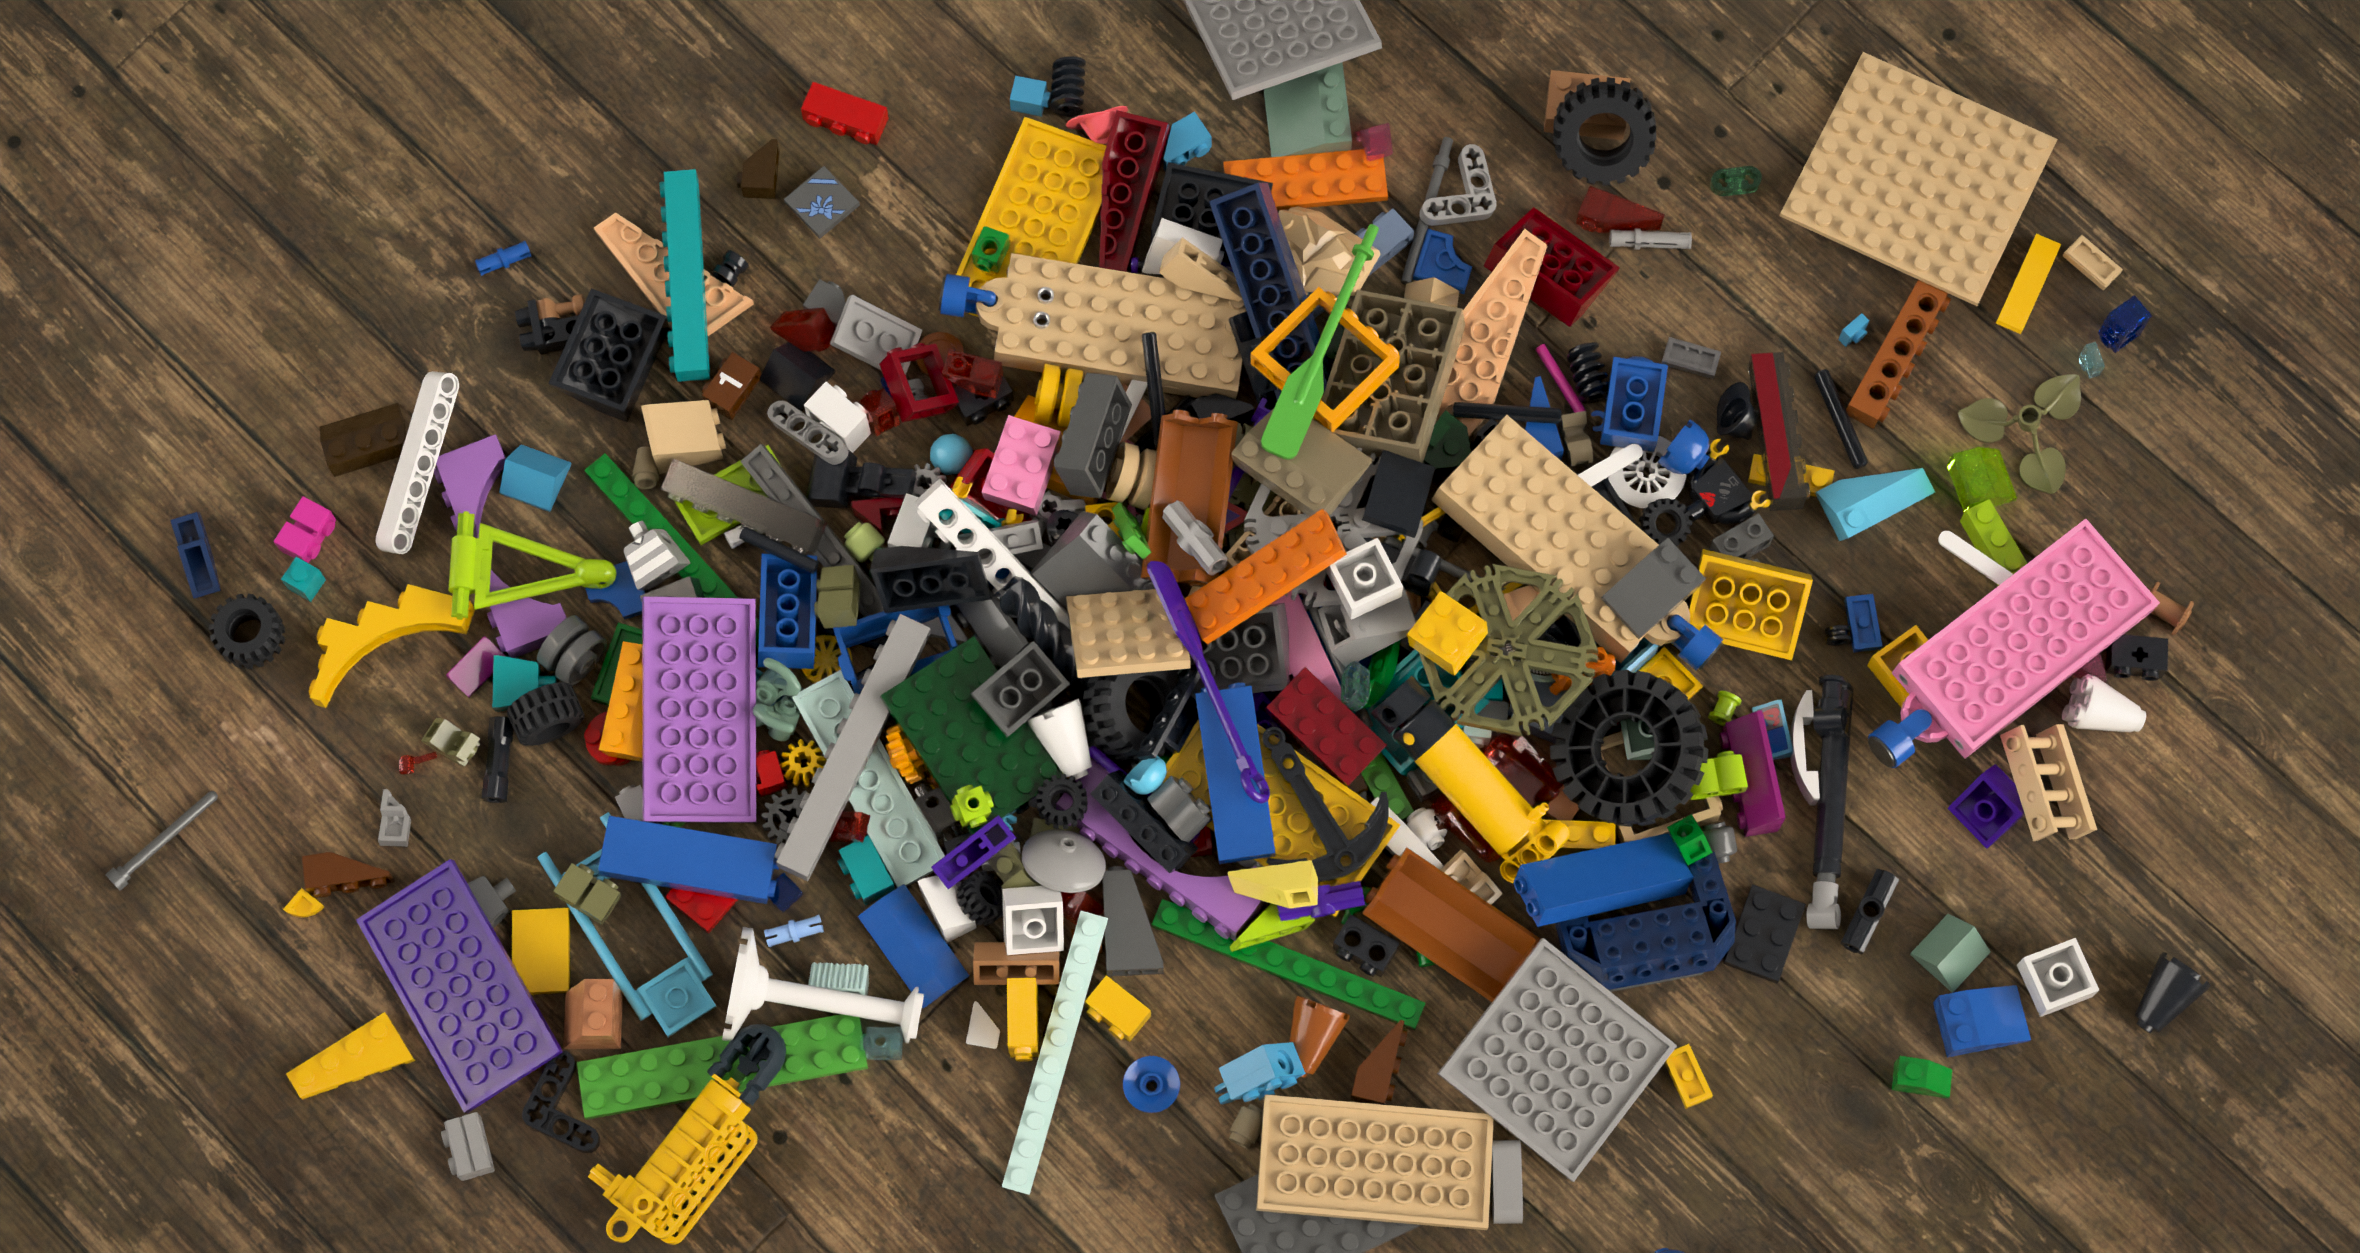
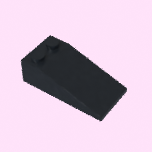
M911 546L875 549L870 571L885 613L992 600V593L979 552Z

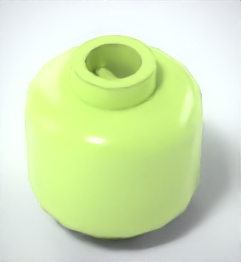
M858 522L844 535L846 538L844 546L858 562H865L868 559L872 562L875 549H881L885 541L884 537L870 523L861 524Z

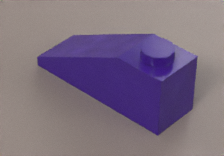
M998 815L931 866V868L949 890L1017 838Z

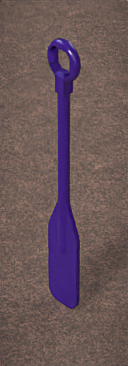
M1151 561L1147 564L1149 576L1174 632L1192 656L1235 753L1236 763L1241 772L1240 781L1242 787L1253 801L1260 804L1265 803L1270 797L1268 784L1264 777L1256 770L1251 756L1247 755L1203 656L1199 631L1171 569L1165 563ZM1250 778H1252L1256 782V785L1258 786L1260 793H1258L1254 789V786L1251 783Z

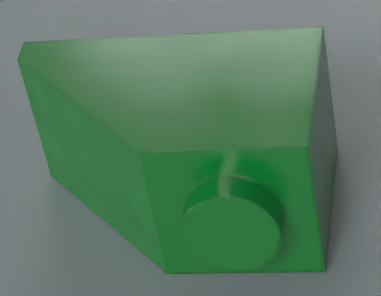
M1899 1056L1894 1062L1892 1090L1949 1099L1952 1069L1926 1059Z

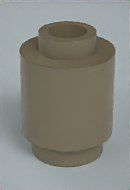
M1249 1104L1248 1108L1242 1106L1229 1130L1231 1134L1228 1139L1240 1147L1249 1149L1251 1144L1256 1143L1262 1131L1263 1110L1252 1104Z

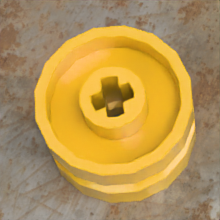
M1045 364L1035 397L1034 422L1049 424L1055 408L1058 409L1056 418L1058 426L1068 428L1071 409L1076 405L1078 399V389L1082 383L1083 371L1069 368L1065 372L1063 384H1060L1061 370L1059 366Z

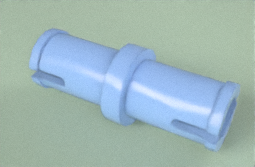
M820 915L796 922L794 919L789 920L786 925L765 929V937L777 935V937L766 940L768 947L791 940L795 943L800 941L802 937L820 932L823 933V925L811 927L813 924L822 922Z

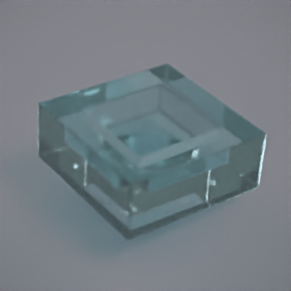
M2096 342L2086 344L2079 356L2080 366L2083 371L2087 372L2089 379L2100 376L2105 367Z

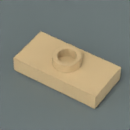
M2083 235L2063 254L2065 259L2103 291L2123 270Z

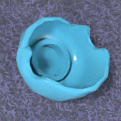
M956 434L942 435L931 446L930 461L935 468H940L941 473L945 475L959 474L973 454V449L969 442Z
M1158 755L1153 759L1142 760L1125 777L1124 783L1137 794L1145 795L1155 792L1163 784L1167 775L1166 764Z

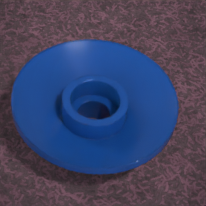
M1145 1056L1134 1061L1126 1070L1123 1078V1090L1125 1097L1133 1107L1142 1112L1157 1113L1170 1107L1176 1100L1180 1091V1078L1175 1067L1166 1059L1158 1056ZM1155 1082L1157 1084L1156 1090L1149 1091L1146 1088L1147 1083Z

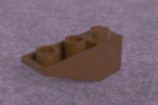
M332 852L302 856L305 889L310 895H314L317 898L328 897L331 895V892L336 891L354 893L358 892L359 888L368 886L371 889H381L387 887V883L395 882L394 877L389 871Z
M1400 1020L1358 1067L1351 1101L1385 1105V1101H1392L1395 1085L1390 1084L1392 1073L1398 1074L1402 1058L1396 1055L1398 1047L1405 1046L1408 1030L1403 1029V1020Z

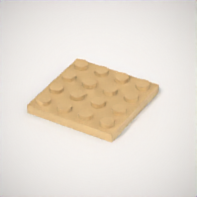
M1156 589L1066 596L1078 678L1190 668L1189 652L1174 632Z

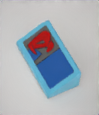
M1775 700L1753 707L1752 713L1759 710L1763 711L1773 760L1791 757L1793 747L1782 700Z

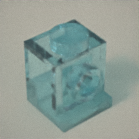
M867 1027V1034H861L860 1041L861 1051H866L867 1059L902 1060L903 1033L901 1027ZM879 1037H884L886 1040L882 1046L875 1044L876 1039Z

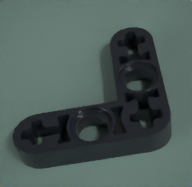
M563 1050L561 1054L548 1061L523 1109L522 1117L530 1128L582 1153H592L597 1150L601 1142L600 1135L596 1129L556 1110L577 1067L576 1060L572 1054ZM566 1057L570 1066L568 1069H561L559 1076L564 1079L560 1082L555 1077L549 1076V1074L553 1072L556 1075L559 1070L556 1062L558 1060L563 1061ZM549 1082L555 1083L557 1085L556 1094L552 1097L543 1096L542 1087ZM539 1097L544 1103L550 1104V1106L547 1108L543 1104L540 1110L543 1118L541 1120L536 1119L533 1123L532 1117L529 1114L531 1111L536 1112L540 1103L536 1099ZM559 1120H566L569 1123V1130L564 1135H557L554 1132V1125ZM576 1126H579L576 1131L581 1135L587 1136L589 1132L591 1133V1138L594 1140L592 1144L587 1143L584 1147L582 1146L583 1142L573 1136Z

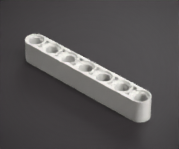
M432 371L427 373L423 379L376 535V545L381 551L405 554L412 546L459 389V381L452 373Z

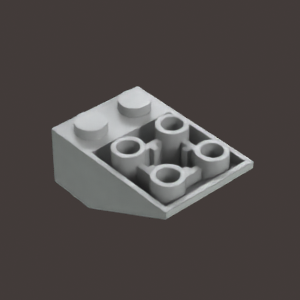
M1404 586L1402 597L1352 620L1343 604L1323 606L1318 609L1330 650L1345 668L1407 637V633L1416 623Z

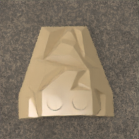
M1299 206L1292 207L1289 211L1280 210L1278 214L1306 296L1308 295L1307 292H1314L1318 287L1325 292L1329 291L1334 296H1338L1355 258L1352 249L1355 244H1361L1363 239L1322 212ZM1373 246L1371 249L1374 252L1372 260L1365 261L1350 296H1356L1357 290L1361 289L1381 255L1380 251Z

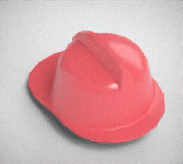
M1118 106L1102 112L1077 116L1067 121L1066 127L1076 130L1084 129L1088 137L1095 143L1107 144L1116 110L1127 112L1128 108L1126 106Z

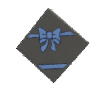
M825 166L784 199L785 204L819 239L860 206L859 201Z

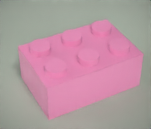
M1008 415L982 489L984 499L1037 516L1054 468V458L1059 453L1062 445L1061 431Z

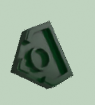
M1446 410L1435 422L1424 458L1425 464L1436 467L1435 470L1458 467L1471 454L1467 426Z

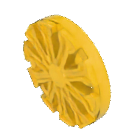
M820 635L815 637V644L819 643L821 651L815 648L814 669H802L806 678L814 684L822 680L824 673L830 676L832 671L835 670L837 672L841 670L840 666H838V656L841 655L840 649L838 648L833 651L835 645L838 644L836 636ZM830 641V644L826 650L824 642ZM847 648L848 653H849V656H850V659H851V662H852V654H851V651H850L849 648ZM818 669L817 675L813 677L811 673Z

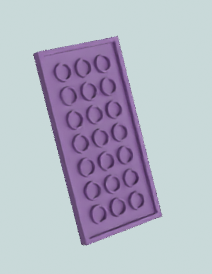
M642 598L644 822H756V717L753 715V708L756 705L755 599Z

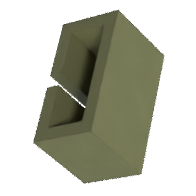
M854 565L822 568L821 579L817 580L819 598L814 604L816 618H820L824 629L857 626L861 579Z
M571 863L554 889V896L603 926L621 898L620 892L617 891L619 887L606 878L603 881L594 878L595 872L586 865L580 863L579 866Z

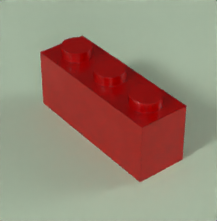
M812 82L801 107L803 120L813 127L822 126L828 128L832 133L839 136L848 135L854 137L856 141L866 145L869 143L878 144L889 119L887 107L816 82Z

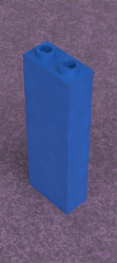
M1245 683L1228 685L1229 689L1219 690L1247 755L1251 756L1256 770L1264 777L1252 686H1245ZM1206 688L1200 689L1201 693H1195L1219 864L1275 857L1268 801L1262 804L1257 803L1244 791L1240 781L1241 772L1236 763L1235 753ZM1250 778L1251 783L1254 786V789L1258 793H1260L1259 788L1256 785V782L1252 778Z
M609 816L598 872L603 877L767 904L768 897H774L777 881L772 880L774 869L779 870L776 863L778 859L774 858L777 844Z
M1667 833L1522 864L1514 879V887L1516 892L1521 895L1528 914L1534 919L1537 927L1686 894L1693 875L1671 836Z

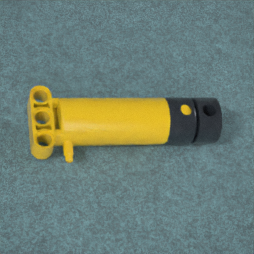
M1412 675L1383 700L1371 714L1389 734L1399 727L1393 734L1394 740L1492 848L1504 858L1505 861L1500 866L1501 875L1506 881L1514 883V879L1522 864L1546 860L1553 856L1568 840L1569 829L1558 820H1552L1546 824L1541 817L1549 810L1547 803L1543 802L1533 809L1435 700H1430L1424 705L1431 695Z

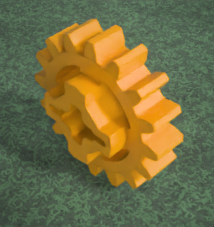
M896 724L886 730L888 734L886 738L889 741L886 744V749L892 767L896 768L902 777L905 776L907 783L913 784L922 780L925 777L923 761L899 725Z

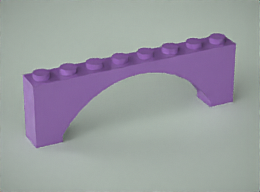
M496 434L438 456L437 467L434 469V475L438 484L443 483L446 491L442 492L447 508L452 506L455 515L450 517L456 532L458 513L468 511L469 514H475L473 535L475 538H479V527L488 493L505 465L506 457ZM491 570L490 592L510 588ZM531 598L490 606L491 612L487 613L492 628L498 627L501 635L496 637L501 652L507 651L510 658H516L541 648L548 635L567 618L560 603L551 605Z
M1092 759V767L1087 769L1089 774L1075 780L1076 782L1080 780L1083 788L1086 789L1088 801L1087 812L1084 813L1083 820H1077L1076 827L1080 829V834L1092 842L1095 840L1102 845L1103 851L1110 857L1115 858L1117 856L1125 862L1126 868L1131 870L1132 873H1140L1145 876L1147 882L1156 890L1163 889L1170 894L1169 897L1175 904L1181 907L1185 905L1191 909L1193 916L1203 923L1209 922L1215 927V931L1225 939L1230 937L1235 941L1246 930L1267 902L1234 893L1228 876L1201 877L1177 871L1169 874L1158 862L1150 858L1139 848L1128 831L1091 795V792L1109 774L1108 771ZM1064 793L1056 803V809L1060 811L1069 809L1073 804L1072 797Z

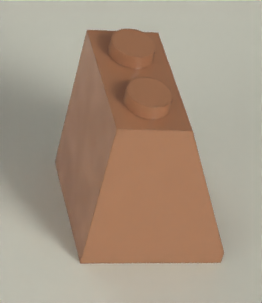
M584 979L566 992L563 1049H621L623 993L614 979Z

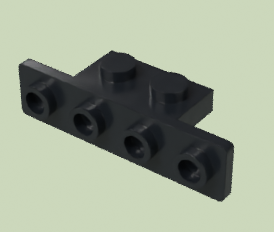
M1245 311L1230 317L1229 323L1257 403L1259 405L1262 398H1265L1267 402L1264 407L1272 410L1277 403L1274 390L1279 388L1251 365V352L1267 335L1255 337L1248 313ZM1271 351L1269 355L1275 360L1274 354Z
M1195 664L1190 665L1189 669H1182L1179 673V681L1175 688L1167 695L1166 704L1163 710L1155 717L1153 721L1154 726L1149 735L1140 744L1141 750L1137 755L1140 760L1156 758L1162 745L1173 754L1179 753L1199 718L1196 700L1190 696L1200 678Z

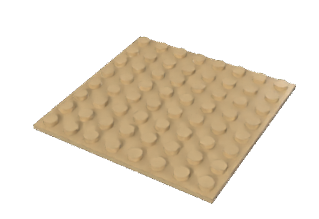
M1863 52L1779 216L1978 306L2058 139Z

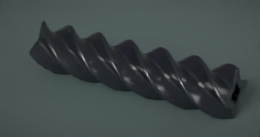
M1014 576L993 596L1000 597V608L1005 615L1017 618L1020 634L1024 637L1035 639L1038 647L1049 660H1052L1054 666L1065 679L1070 681L1072 696L1075 699L1084 701V691L1090 688L1087 686L1090 677H1077L1070 629L1064 623L1058 621L1052 607L1040 599L1038 591L1029 581L1023 579V577Z

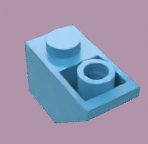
M1195 111L1171 126L1164 154L1165 172L1168 162L1186 165L1190 159L1204 156L1212 147V136Z

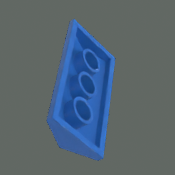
M905 884L882 897L858 916L909 990L912 992L915 987H919L918 993L924 994L923 1009L970 976Z

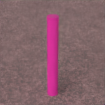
M1545 344L1538 346L1535 349L1574 413L1586 411Z

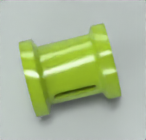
M1719 691L1717 695L1718 702L1714 711L1709 713L1708 718L1716 724L1725 726V723L1732 721L1731 718L1736 706H1740L1742 700L1733 693Z

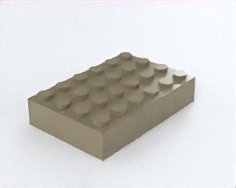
M1357 290L1351 310L1357 315L1358 321L1365 327L1370 326L1377 332L1379 339L1385 344L1390 343L1397 349L1400 356L1399 367L1333 433L1352 446H1355L1356 449L1362 448V453L1371 456L1373 452L1375 457H1379L1382 451L1386 450L1423 463L1464 332L1463 309ZM1346 328L1322 401L1332 410L1383 362L1378 355Z

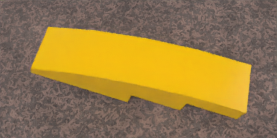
M2036 233L1996 324L2019 334L2022 333L2061 246L2060 243Z

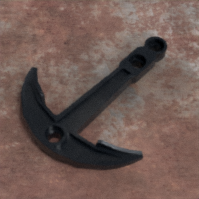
M1278 727L1268 728L1263 734V744L1268 750L1272 751L1271 758L1284 780L1293 788L1327 851L1326 855L1312 860L1318 877V883L1340 879L1355 872L1378 849L1387 828L1389 816L1387 792H1381L1374 812L1364 824L1365 829L1352 840H1348L1306 776L1305 767L1292 745L1285 742L1284 732ZM1272 735L1278 736V744H1270L1268 741L1269 737ZM1287 759L1292 760L1294 763L1290 769H1286L1283 766V762ZM1343 856H1348L1351 859V864L1343 866L1340 859ZM1268 857L1266 863L1268 865H1280L1308 860L1307 858L1283 860Z

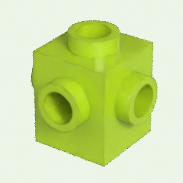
M973 785L958 789V795L954 796L952 800L953 805H950L954 819L960 821L962 828L968 825L974 828L986 823V818H989L992 812L990 808L994 807L989 792H983L981 786L974 788ZM975 799L978 807L971 808L968 805V801Z

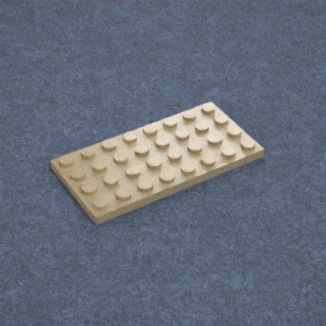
M1265 1094L1256 1211L1487 1230L1489 1225L1493 1118L1484 1113Z

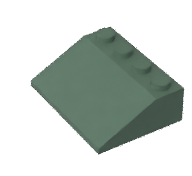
M1343 62L1263 89L1271 157L1351 150L1352 136Z

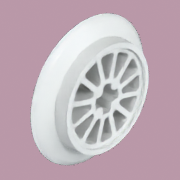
M1658 436L1654 452L1643 451L1642 461L1638 459L1634 462L1635 464L1631 463L1625 467L1632 471H1623L1621 469L1608 477L1609 482L1623 501L1635 507L1647 508L1650 502L1664 498L1675 499L1684 487L1686 474H1676L1666 468H1659L1662 465L1658 462H1653L1655 456L1661 458L1668 451L1666 449L1671 444L1670 441ZM1615 447L1611 455L1617 453L1618 451L1624 448ZM1646 452L1653 454L1650 460H1647ZM1644 467H1648L1649 472L1653 473L1648 478L1643 477V472H1639L1643 471ZM1669 474V478L1663 477L1661 475ZM1635 477L1629 482L1625 481V478ZM1658 482H1661V483L1666 484V485L1662 488V487L1658 484ZM1635 483H1640L1637 490L1631 488ZM1650 484L1657 492L1651 493ZM1642 485L1646 486V493L1640 492Z

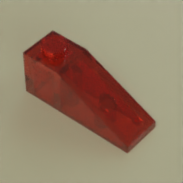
M1590 186L1578 212L1576 224L1586 231H1597L1599 233H1610V230L1634 231L1635 228H1639L1641 231L1660 230L1665 214Z

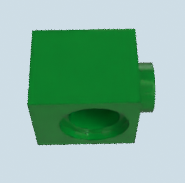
M984 226L972 252L973 264L982 271L998 273L1010 247L1009 235ZM989 248L996 250V252L992 255H986L985 253H983L986 249Z
M1692 814L1667 827L1673 842L1687 866L1713 853L1703 831Z

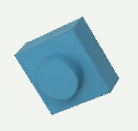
M1861 313L1842 330L1838 340L1845 347L1853 341L1858 343L1867 334L1866 327L1869 320Z

